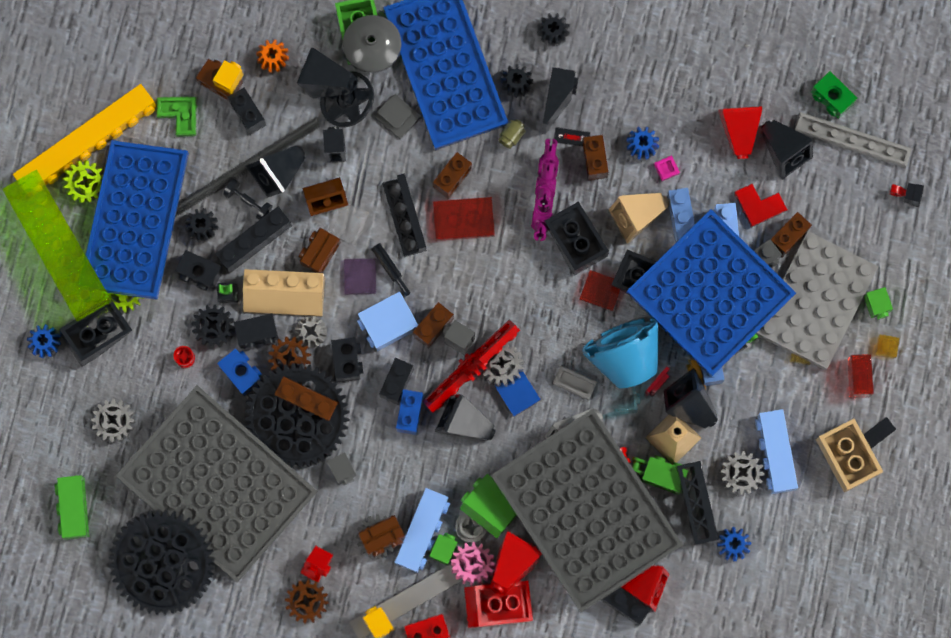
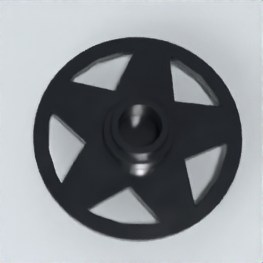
M355 71L349 72L356 78L359 77L364 80L368 88H358L357 85L356 89L350 94L329 96L328 98L333 103L328 112L325 107L326 97L320 98L321 112L324 118L334 126L344 128L356 125L368 115L374 102L373 86L367 77ZM368 100L366 108L360 114L359 105ZM343 114L350 120L349 122L335 121Z

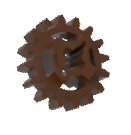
M287 336L285 337V342L278 339L279 345L272 344L274 352L268 353L272 356V359H269L268 362L274 364L271 370L280 367L277 359L282 361L283 371L285 364L291 369L292 363H303L304 369H306L305 365L311 364L307 357H310L312 354L306 353L309 346L303 347L304 341L296 342V337H293L290 341ZM289 344L286 351L279 352L283 346ZM297 347L301 350L303 357L299 356L296 352ZM291 352L295 360L288 363V359L285 356Z
M307 579L306 584H303L300 580L298 587L293 584L292 588L294 590L292 592L287 591L290 598L285 599V602L289 603L285 608L286 610H292L289 616L293 617L296 615L297 622L302 618L304 624H307L308 619L315 623L316 616L320 619L322 618L321 611L327 612L323 607L324 605H329V602L324 600L328 594H322L324 587L317 588L318 582L316 581L311 585L309 579ZM307 588L315 590L318 594L312 595L308 593ZM299 591L300 596L298 600L294 601V597L296 593ZM306 596L309 599H314L309 602L310 606L308 607L305 604H301ZM320 602L318 610L314 613L313 608L315 604ZM296 609H304L307 615L298 613Z

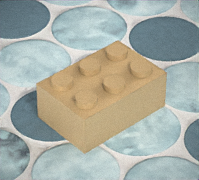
M855 419L832 429L816 439L844 493L883 473Z

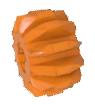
M275 39L272 44L266 40V46L260 45L261 51L256 52V55L259 57L257 63L262 64L261 68L263 70L268 68L270 73H272L273 68H276V71L279 72V66L285 68L286 63L284 61H289V56L286 55L289 51L287 48H284L283 42L277 45V40ZM274 53L275 58L271 59L270 54Z

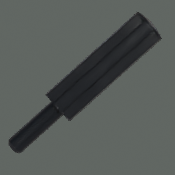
M381 243L373 246L371 250L392 281H396L405 296H409L411 292L402 281L401 273Z

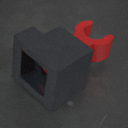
M908 183L907 189L892 184L890 195L904 196L905 203L919 207L924 186Z

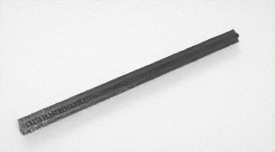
M315 118L309 120V122L307 121L297 130L295 129V131L288 133L289 135L280 138L274 144L272 143L270 147H266L264 151H259L260 153L253 155L254 157L251 156L247 161H243L241 165H237L229 173H224L225 176L222 175L218 179L216 178L208 186H203L202 190L199 189L197 190L198 192L191 194V196L189 195L187 199L185 198L181 203L179 202L176 214L178 216L179 214L181 215V212H185L187 208H192L191 205L194 206L196 205L195 203H200L202 199L208 198V195H212L214 191H219L218 188L225 187L224 184L227 186L228 182L232 179L241 177V174L243 175L245 172L248 173V169L245 166L248 163L280 151V149L282 150V148L285 149L288 144L291 146L292 142L299 141V138H303V135L305 137V134H309V131L311 133V130L318 129L319 122Z

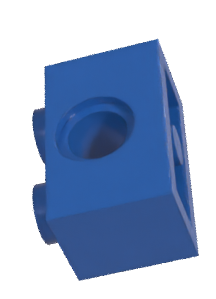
M235 348L217 364L240 393L245 396L253 390V387L258 386V380L262 381L260 378L262 374L256 366L251 367L247 363L250 359L243 351L239 353ZM239 367L247 369L243 376L236 374Z
M403 389L396 426L397 432L417 435L424 397L422 392Z

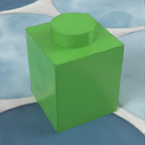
M886 287L867 292L864 295L871 319L877 317L880 320L889 316L888 313L893 310Z
M444 533V535L439 534L429 557L449 565L458 545V542L455 541L456 537L448 533Z

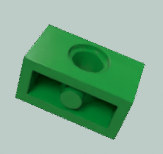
M831 71L815 84L811 90L813 98L819 103L822 102L827 107V112L838 119L858 99ZM829 93H834V94H836V95H837V99H836V100L830 99L829 96H828V94H829Z

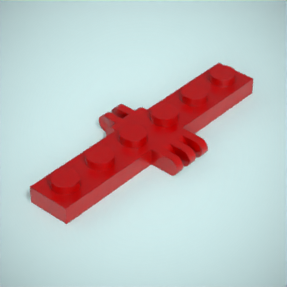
M508 320L474 353L470 355L466 353L464 355L466 359L464 361L462 359L459 360L460 365H458V368L422 402L432 413L440 409L444 402L450 396L455 395L464 383L470 380L473 382L475 380L474 375L477 374L479 376L481 374L479 370L487 369L488 360L500 353L503 346L508 341H512L520 329L511 320Z

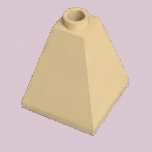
M661 193L622 195L613 203L609 212L628 244L669 207V201Z
M671 415L663 419L645 437L672 465L674 462L677 463L701 439L684 420Z

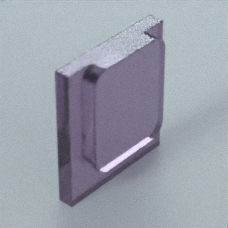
M344 259L345 295L376 294V259Z

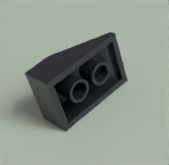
M552 67L542 134L548 132L571 101L572 94L576 95L579 79L575 77L576 71Z
M579 201L544 221L574 276L608 257V248Z
M627 249L611 285L628 294L627 290L657 261Z
M109 298L63 326L59 331L60 336L80 366L83 367L128 335L132 329L112 299Z

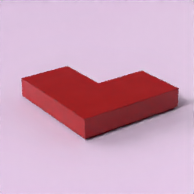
M753 184L734 192L751 227L788 210L779 192L764 200L760 199Z

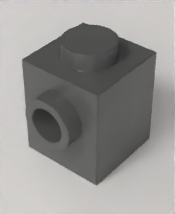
M771 239L754 250L769 267L773 268L780 263L779 259L782 254Z

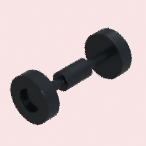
M236 179L231 180L223 192V195L227 198H230L235 193L241 197L240 200L258 209L259 212L256 216L258 220L262 219L272 210L273 206L270 203L266 202L260 207L250 196L240 193L237 190L240 182Z

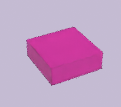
M672 155L654 163V167L662 182L680 174Z

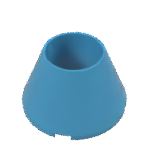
M644 318L623 323L601 333L602 338L594 342L591 339L582 348L584 356L617 388L623 389L636 386L649 380L658 372L657 320L650 318V321L645 322Z

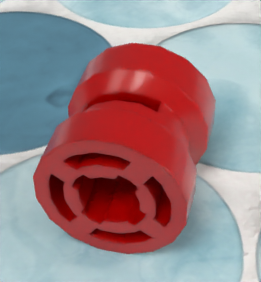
M188 346L176 348L173 354L175 362L181 368H190L195 363V354Z

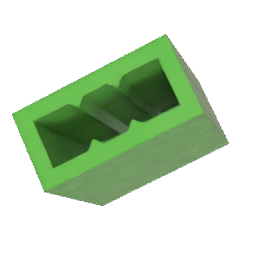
M486 474L483 479L479 477L473 484L475 489L471 493L467 491L460 501L463 503L460 510L498 539L517 515L494 479L489 474Z

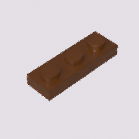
M283 376L275 393L276 396L330 421L338 404L337 401Z

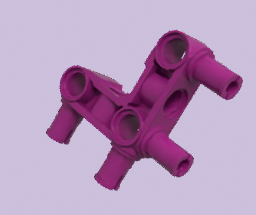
M551 139L545 140L544 154L539 158L535 207L531 228L535 230L534 239L537 241L539 237H541L540 241L546 239L548 228L544 221L552 217L553 214L552 206L559 159L556 156L558 142L555 139L552 140V146H550Z

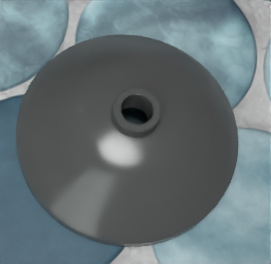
M376 15L363 16L352 22L347 28L343 37L344 54L349 63L358 70L369 73L383 71L393 65L399 57L401 51L400 33L396 26L384 17ZM370 37L375 38V41L369 42L368 39Z

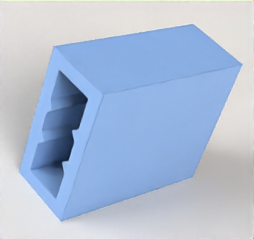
M401 292L358 313L359 320H357V323L362 331L366 330L369 336L366 339L370 347H375L377 351L413 333L418 326Z

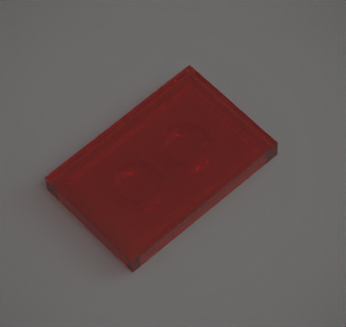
M492 197L433 201L436 241L495 237Z

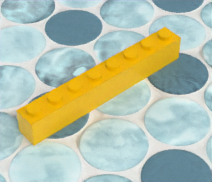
M139 84L13 173V176L29 197L38 195L42 192L43 187L55 183L59 176L65 173V170L70 171V164L76 165L77 161L84 162L89 159L91 153L103 149L108 141L120 137L125 129L137 125L142 117L151 115L157 107L154 100L142 84Z

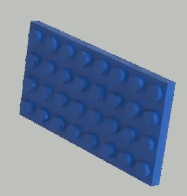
M402 0L383 7L386 18L396 26L400 33V56L435 150L508 124L463 0Z
M111 140L80 277V289L158 300L189 155L187 150Z

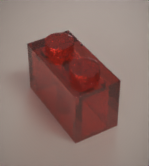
M871 354L851 355L847 359L850 398H869L874 394Z

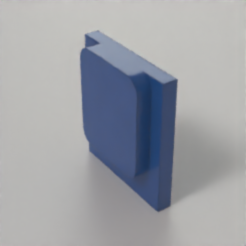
M519 372L520 379L514 378L515 384L509 381L507 387H505L504 383H501L499 387L495 386L513 416L522 413L541 400L524 372Z

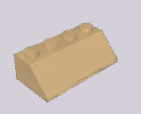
M244 269L243 312L323 317L324 273Z

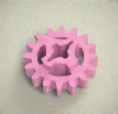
M475 542L470 547L465 543L464 549L458 547L457 553H453V560H451V566H453L452 573H457L456 579L462 578V584L469 581L470 586H473L474 582L481 585L482 579L487 582L488 575L492 576V569L495 567V562H492L494 556L488 555L490 549L483 550V544L476 547Z

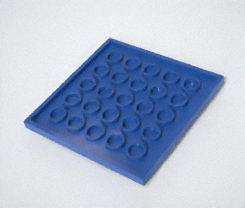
M712 209L627 290V293L653 319L657 320V323L711 377L796 294Z

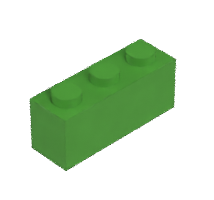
M78 475L57 478L58 483H55V494L59 495V503H56L57 515H60L61 523H58L59 535H62V538L65 540L89 537L85 477Z

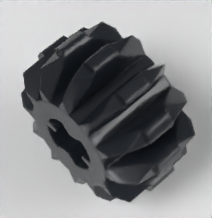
M550 13L548 14V19L542 17V23L537 25L539 29L537 35L542 36L541 42L543 43L548 40V46H551L552 42L559 46V40L564 43L566 41L565 36H569V31L567 30L569 24L565 23L566 18L562 17L559 19L558 13L555 14V18H552ZM552 27L556 28L554 32H551Z
M519 64L515 65V69L508 66V72H502L504 77L500 78V83L503 84L502 90H508V96L513 92L514 97L518 98V93L525 96V90L531 91L530 85L533 84V79L530 77L532 73L526 72L525 66L521 70L519 69ZM517 78V81L520 79V83L516 84V81L513 83V79Z
M203 208L202 212L199 213L198 209H195L196 215L189 213L188 216L191 220H185V224L188 225L185 230L187 233H190L191 239L196 237L197 241L200 242L202 237H204L205 241H208L207 235L214 237L215 233L212 230H218V226L215 225L218 219L212 218L214 215L212 211L207 213V210ZM198 223H204L205 227H199Z

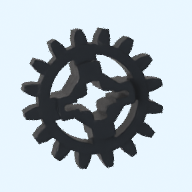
M214 304L213 309H210L208 305H206L205 311L199 309L200 315H194L197 321L191 323L192 326L196 327V329L192 330L193 334H198L196 340L200 341L203 339L202 345L205 346L208 342L210 348H213L215 343L218 347H221L220 342L222 341L227 344V336L233 337L230 330H235V327L231 325L235 321L233 318H229L231 313L229 311L224 313L225 308L223 306L218 310L216 304ZM210 314H219L217 317L209 316ZM202 320H204V327L201 330L200 325ZM208 320H210L211 323L216 324L217 330L219 332L211 328ZM226 322V330L223 333L222 327ZM210 335H212V336H217L218 338L211 339V338H207V337H209Z

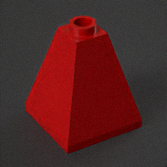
M762 106L718 109V114L733 155H737V159L749 158L748 155L752 153L762 114Z
M508 531L499 548L490 585L491 589L497 594L508 592L535 568L542 555L541 551Z
M653 565L621 587L652 608L651 611L656 612L670 574L663 566Z

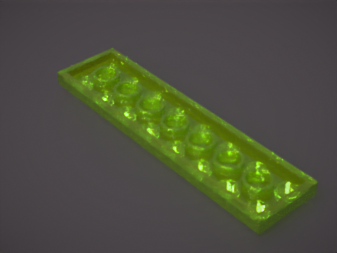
M37 169L3 188L4 194L76 321L112 302Z

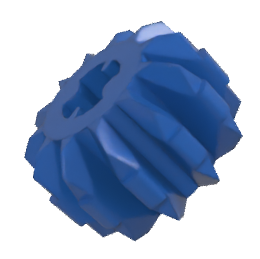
M637 127V133L631 131V137H627L626 142L630 143L626 147L627 150H632L630 155L634 156L637 153L638 160L641 159L642 155H644L646 160L649 159V154L654 156L656 154L655 150L659 149L657 144L659 137H653L655 131L653 130L648 133V127H645L644 131ZM640 140L641 142H643V140L646 141V146H644V144L643 146H640Z
M45 324L42 330L38 325L36 326V333L33 330L30 331L33 337H27V341L31 342L28 345V349H33L32 354L35 356L39 354L40 358H44L45 354L48 357H52V350L56 353L58 352L55 345H61V342L57 340L61 336L59 333H55L56 329L54 327L49 329V326ZM45 337L48 342H44L45 345H42L40 341L41 339L44 340L43 338Z
M732 527L731 534L725 529L723 531L725 536H718L719 540L723 542L717 543V547L724 548L719 551V554L721 555L726 552V560L732 555L733 562L737 561V555L740 559H744L743 552L747 554L750 552L745 546L752 544L750 541L745 542L749 535L745 534L742 537L743 529H739L738 533H736L735 527ZM733 539L736 540L735 543L737 541L739 543V546L735 549H732L733 546L730 547L729 545Z

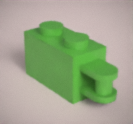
M657 455L654 458L650 457L648 461L637 457L632 458V468L636 474L643 476L641 482L676 495L680 494L681 485L676 466L682 464L676 462L673 465L665 462V458ZM641 464L646 466L644 472L639 470ZM682 469L683 475L686 478L688 470Z

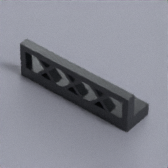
M405 174L397 175V179L384 182L382 185L405 258L425 252L427 248ZM399 184L400 192L397 197L389 193V186ZM397 202L404 204L406 207L403 215L394 211ZM403 220L411 224L408 234L400 230L399 226ZM408 238L416 242L417 249L406 251L405 243Z
M701 461L676 466L694 545L719 540ZM690 467L691 481L684 477L682 469ZM691 486L695 489L697 498L695 501L688 497V490ZM695 506L699 507L700 521L693 517L692 511ZM700 525L704 528L706 539L698 540L697 530Z

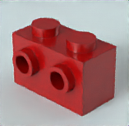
M443 614L404 626L407 638H450Z

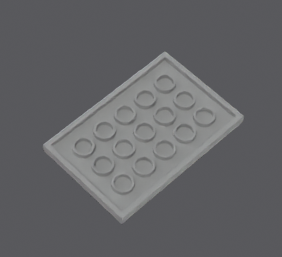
M807 231L783 278L796 294L756 333L757 336L827 370L879 266Z

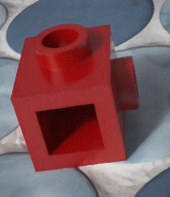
M315 546L306 559L301 574L319 583L322 576L327 577L331 570L329 565L333 554Z

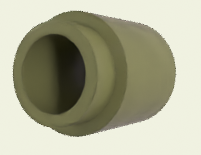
M518 119L515 121L510 120L499 134L500 138L498 141L506 148L511 149L512 146H516L526 132L524 129L525 125Z

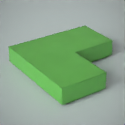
M157 97V118H176L177 137L196 136V97Z

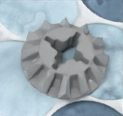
M315 316L305 317L298 322L295 328L296 338L298 342L300 340L304 341L303 346H309V348L317 347L326 339V325ZM305 326L307 328L309 327L310 329L315 327L314 331L317 337L315 335L313 336L312 334L307 336L308 332Z
M462 513L457 518L455 524L457 535L465 542L473 543L480 541L485 536L487 530L480 526L475 528L473 535H471L469 529L462 528L469 525L470 517ZM472 519L473 524L479 526V524Z

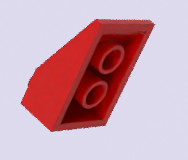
M529 580L519 581L505 594L495 593L491 589V584L464 587L468 628L533 621Z

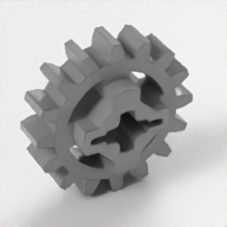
M506 343L497 356L494 355L488 360L487 369L482 371H486L483 375L485 378L489 377L491 384L496 381L498 387L501 383H504L505 387H507L509 381L515 384V377L521 378L519 372H524V368L520 365L525 363L523 359H520L522 357L521 352L516 353L517 349L515 346L510 349L509 344ZM505 353L510 354L514 358H508L507 356H505ZM502 362H505L504 368L500 367ZM493 373H499L500 377L494 375Z
M112 399L110 404L107 400H104L105 406L98 404L97 406L100 410L93 411L96 418H92L91 421L96 423V425L92 428L93 430H99L96 435L98 437L103 435L104 441L110 438V441L114 443L115 438H118L121 442L123 435L129 437L128 430H134L130 425L136 423V420L131 418L135 414L133 411L128 412L131 407L129 405L124 406L122 400L118 404L115 399ZM111 408H118L116 411H109V410H108V409H111ZM103 415L104 422L101 424V417ZM108 415H110L113 418H116L115 420L117 421L119 427L111 423V420L108 417ZM126 415V424L123 426V419ZM111 430H118V431H119L118 433H114V434L107 433V432H110Z
M742 451L741 456L737 452H734V458L728 456L727 461L729 463L723 462L722 466L725 469L720 471L721 474L725 475L721 481H727L728 483L725 488L727 489L731 486L732 493L739 490V495H743L745 490L747 494H750L751 488L756 491L758 489L756 483L762 484L763 482L759 477L765 474L760 472V469L764 466L757 464L759 458L753 460V453L746 456L745 451ZM738 460H744L749 463L740 464ZM730 466H731V469L733 470V477H732V478H730V476H729ZM746 468H749V469L746 471L745 476H741V477H739V478L736 479V477L738 476V474H739V472H740L739 470L742 471V470H745ZM753 468L755 469V479L751 476ZM744 482L747 486H739L736 483Z

